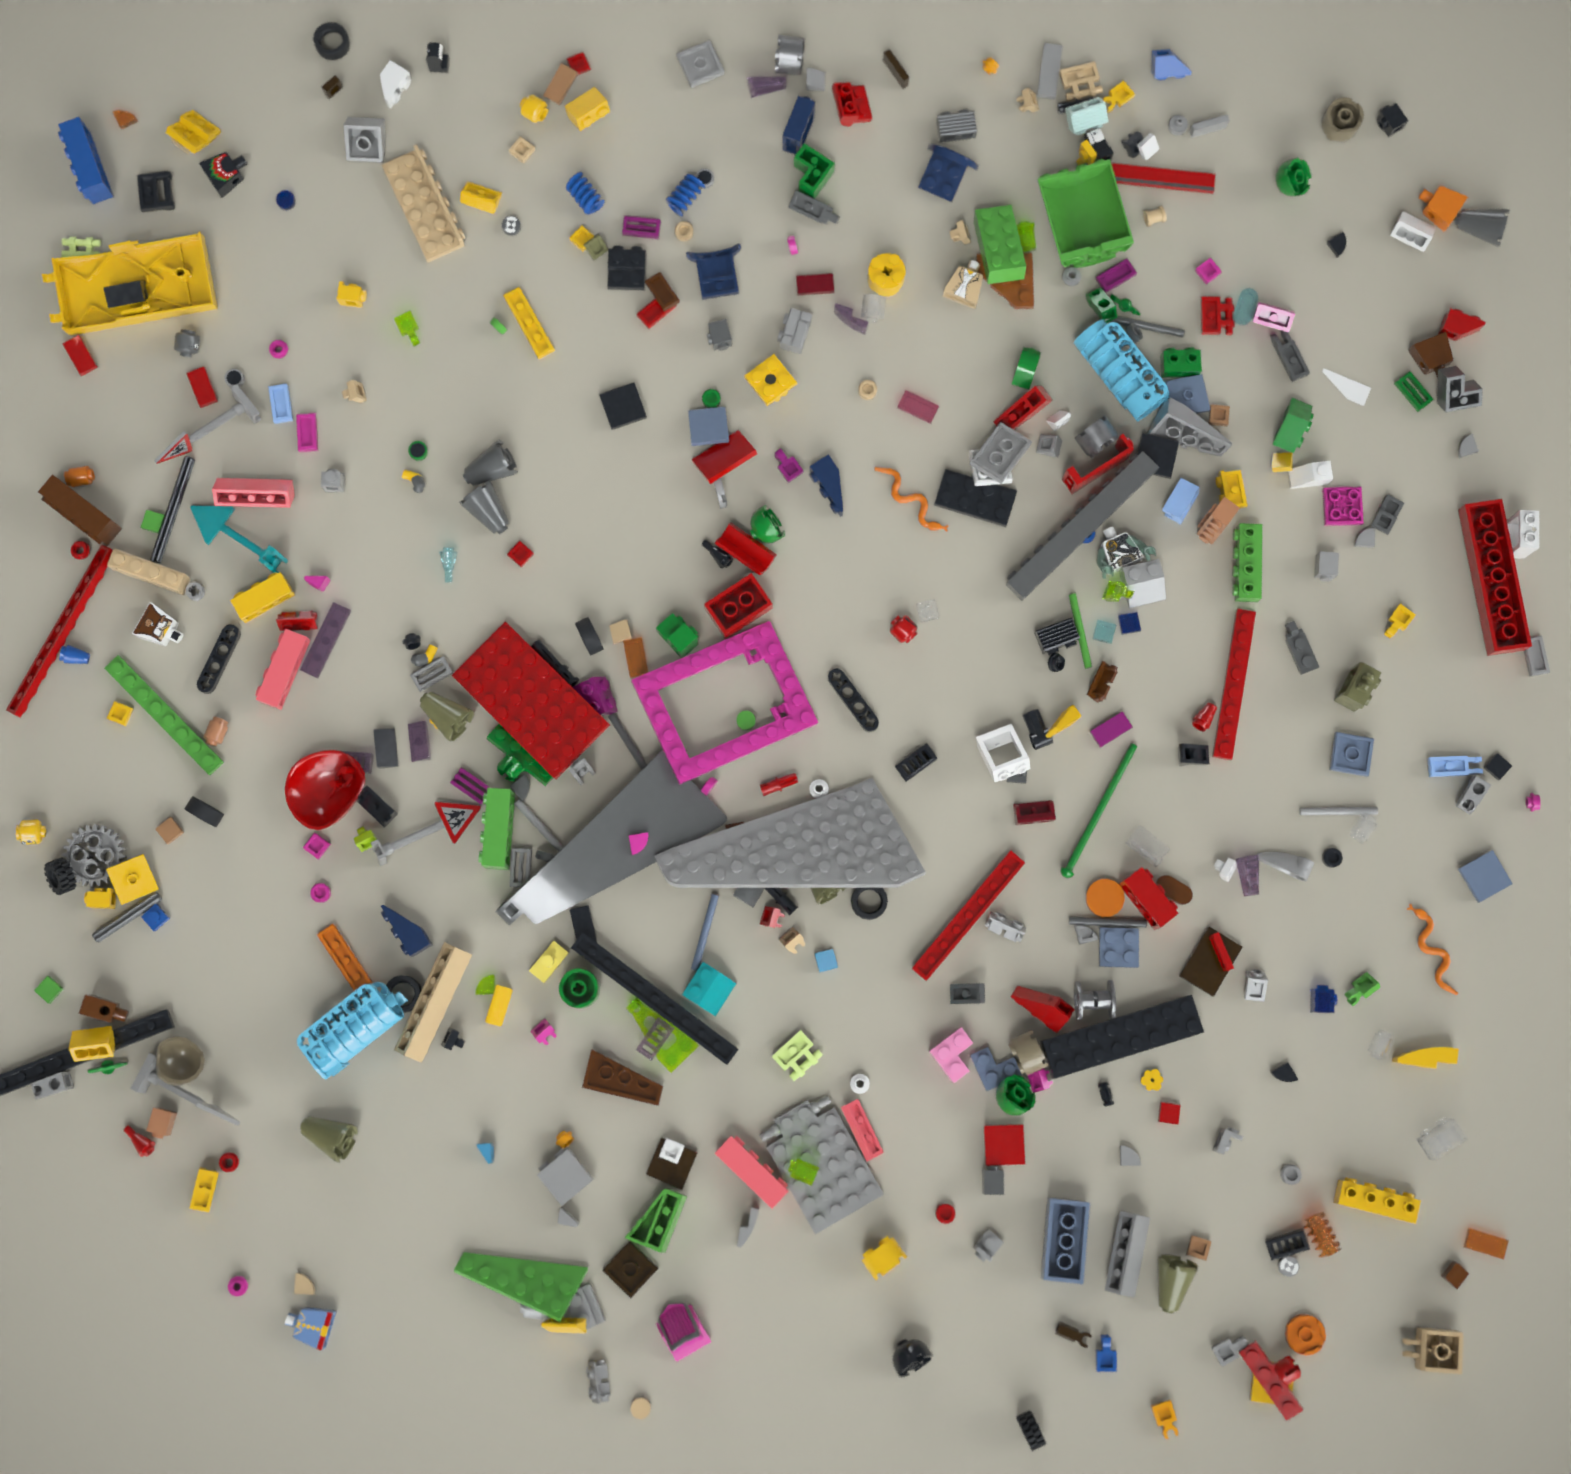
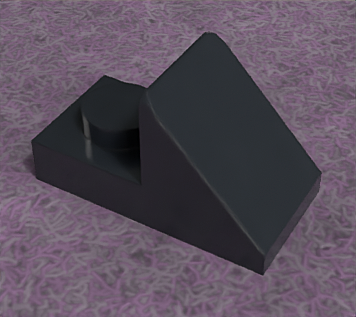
M1179 744V766L1209 765L1208 745Z

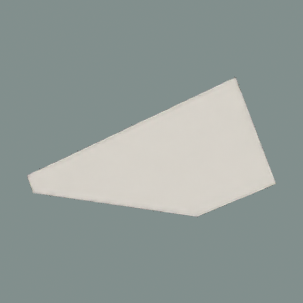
M1323 368L1322 372L1348 400L1364 406L1371 390L1370 387Z

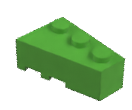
M664 1188L625 1238L657 1252L666 1253L687 1196L672 1189Z

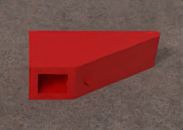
M1017 986L1010 996L1017 1004L1023 1006L1032 1016L1038 1018L1056 1033L1066 1024L1075 1011L1071 1005L1058 996Z

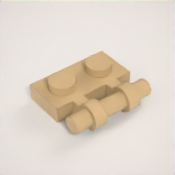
M1095 62L1059 71L1063 89L1071 88L1072 91L1065 94L1066 101L1087 96L1094 97L1096 94L1103 92L1101 85L1096 87L1094 85V82H1099L1100 80ZM1087 84V89H1078V86Z

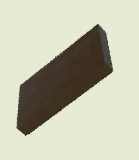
M1208 927L1179 977L1214 997L1229 971L1224 972L1209 939V935L1218 931ZM1220 933L1233 964L1243 947Z

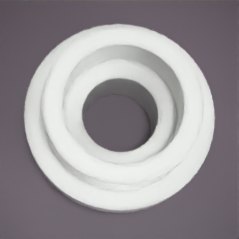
M821 779L813 781L809 788L810 794L814 798L827 795L829 791L828 784ZM816 786H822L823 790L817 792L815 790Z
M857 1074L852 1077L850 1087L855 1093L862 1094L869 1089L870 1082L865 1075ZM862 1080L864 1083L863 1087H857L856 1082Z

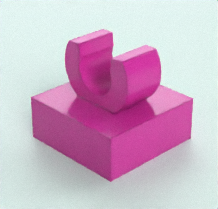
M545 1018L530 1031L539 1043L543 1042L545 1045L549 1044L546 1040L549 1035L556 1038L553 1027Z
M1042 1069L1028 1075L1032 1092L1035 1093L1049 1089L1050 1085L1053 1084V1081L1048 1082L1046 1074L1050 1073L1048 1070Z

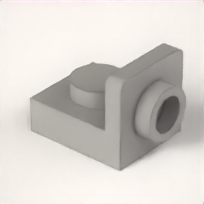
M1257 969L1246 971L1245 1000L1265 1002L1268 984L1266 974Z
M1228 1127L1227 1130L1221 1128L1213 1151L1224 1154L1225 1151L1228 1152L1230 1149L1231 1137L1242 1140L1243 1136L1238 1135L1239 1131L1234 1128Z
M987 1229L973 1247L977 1251L975 1255L983 1262L986 1259L991 1262L992 1257L1004 1242Z

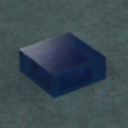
M1137 612L1118 616L1121 635L1141 631Z

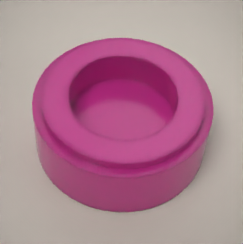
M794 235L789 236L787 241L790 253L792 255L798 254Z
M710 777L702 787L701 792L707 796L713 790L718 780Z
M318 883L312 887L310 895L314 901L324 903L329 900L331 890L326 884Z

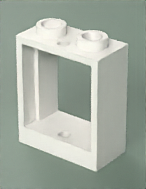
M1519 510L1507 519L1514 558L1524 559L1539 549V511Z
M1012 724L976 737L977 748L994 782L1006 780L1008 777L1024 773L1030 769L1029 757ZM1013 742L1020 757L995 766L988 751Z

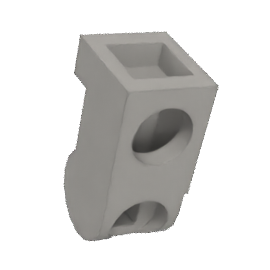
M1471 776L1469 784L1456 804L1458 808L1469 815L1480 804L1491 784L1478 776Z
M69 1071L57 1073L31 1084L35 1099H41L74 1088Z

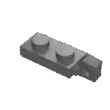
M795 190L788 208L820 223L827 224L829 220L836 224L840 219V216L832 213V207Z
M1295 621L1287 623L1285 627L1288 634L1285 635L1287 639L1285 641L1300 675L1318 669L1319 664L1302 628L1298 630Z

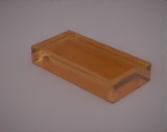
M642 637L623 641L630 679L648 673Z
M1468 1228L1463 1247L1504 1260L1509 1240Z

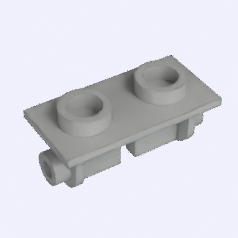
M990 912L989 919L985 924V927H988L987 930L999 935L1003 929L1006 930L1003 937L1014 942H1021L1026 932V927L1021 922L1006 919V916L999 912Z
M604 1359L597 1360L596 1362L588 1361L586 1374L588 1379H590L588 1390L590 1399L593 1403L600 1404V1399L601 1402L609 1401V1382L601 1383V1379L608 1378L607 1363L604 1362Z

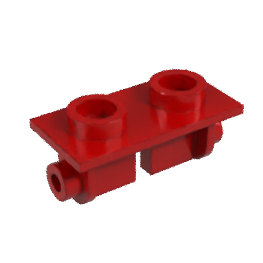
M300 611L299 617H296V612H281V614H278V619H276L280 631H285V629L290 631L318 629L315 621L317 620V612Z

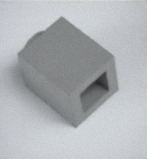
M1320 551L1315 556L1314 578H1320V581H1332L1338 575L1339 553Z

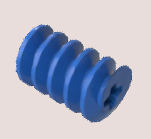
M578 172L567 182L566 190L579 203L580 208L583 209L585 214H593L602 208L605 200H600L601 195L596 194L597 190L595 188L591 189L592 184L587 183L588 179L586 177L582 178L584 174Z
M686 174L684 176L685 180L682 179L680 185L675 187L676 191H672L671 196L666 198V202L672 211L681 217L683 216L681 209L684 211L688 210L685 204L692 205L690 198L697 199L694 193L701 194L699 187L705 189L702 181L691 174Z

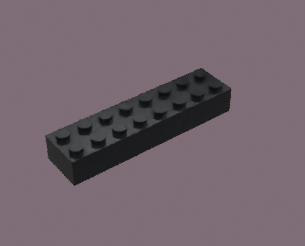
M1187 995L1042 1040L1040 1044L1051 1078L1056 1079L1204 1033L1193 997L1192 995Z

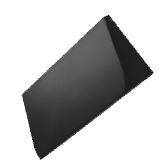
M374 729L377 768L398 767L395 729Z

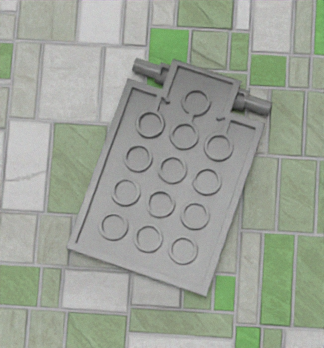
M828 1095L817 1102L809 1103L807 1100L774 1119L775 1124L769 1130L760 1134L763 1142L774 1135L782 1134L783 1137L768 1145L766 1148L815 1234L884 1195L835 1107L818 1117L816 1116V1113L822 1107L831 1103Z

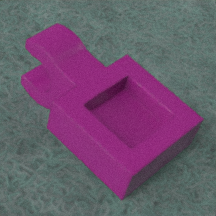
M782 449L775 452V458L781 463L777 469L788 483L804 473L793 456L788 459Z

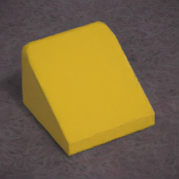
M1273 453L1272 471H1293V453Z

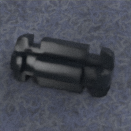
M1108 1082L1098 1084L1105 1107L1114 1104L1111 1089L1108 1088Z

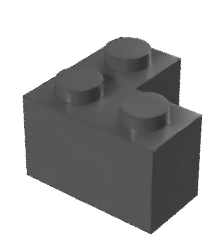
M1457 366L1438 369L1437 404L1445 412L1482 406L1483 388L1475 380L1465 381V374Z

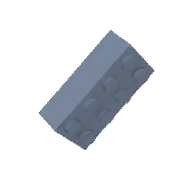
M1047 1197L1041 1279L1084 1284L1089 1202Z

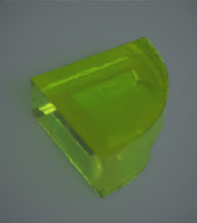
M494 974L484 977L478 983L475 995L494 994Z

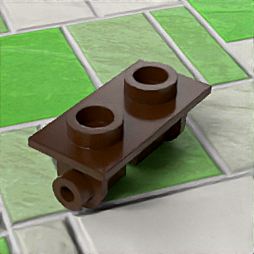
M1102 661L1086 695L1097 703L1103 702V699L1106 700V696L1111 688L1107 683H1113L1118 674V667L1114 665L1109 666Z

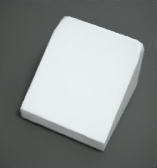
M1060 410L1046 421L1053 431H1056L1069 422L1071 414Z

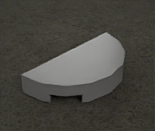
M719 478L714 482L720 509L727 507V501L722 480Z

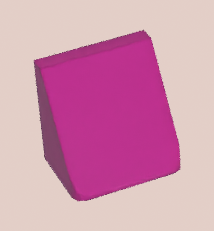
M327 576L304 577V580L309 585L321 592H324L331 581Z

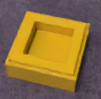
M581 225L569 237V240L584 252L586 249L583 244L593 238L594 235Z
M114 701L107 719L126 726L133 708Z

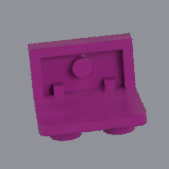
M606 676L591 677L573 686L600 715H611L618 712L616 701L613 698Z

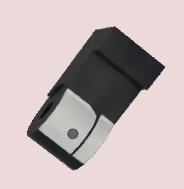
M435 42L428 43L426 62L429 71L448 73L449 55L443 54V46Z
M1096 128L1084 133V139L1088 140L1097 153L1095 161L1104 159V161L1110 159L1111 161L1114 152L1108 146L1106 139H1104L1101 129Z

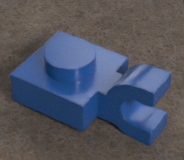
M1101 1334L1102 1350H1096V1371L1117 1372V1351L1111 1350V1337H1109V1334Z

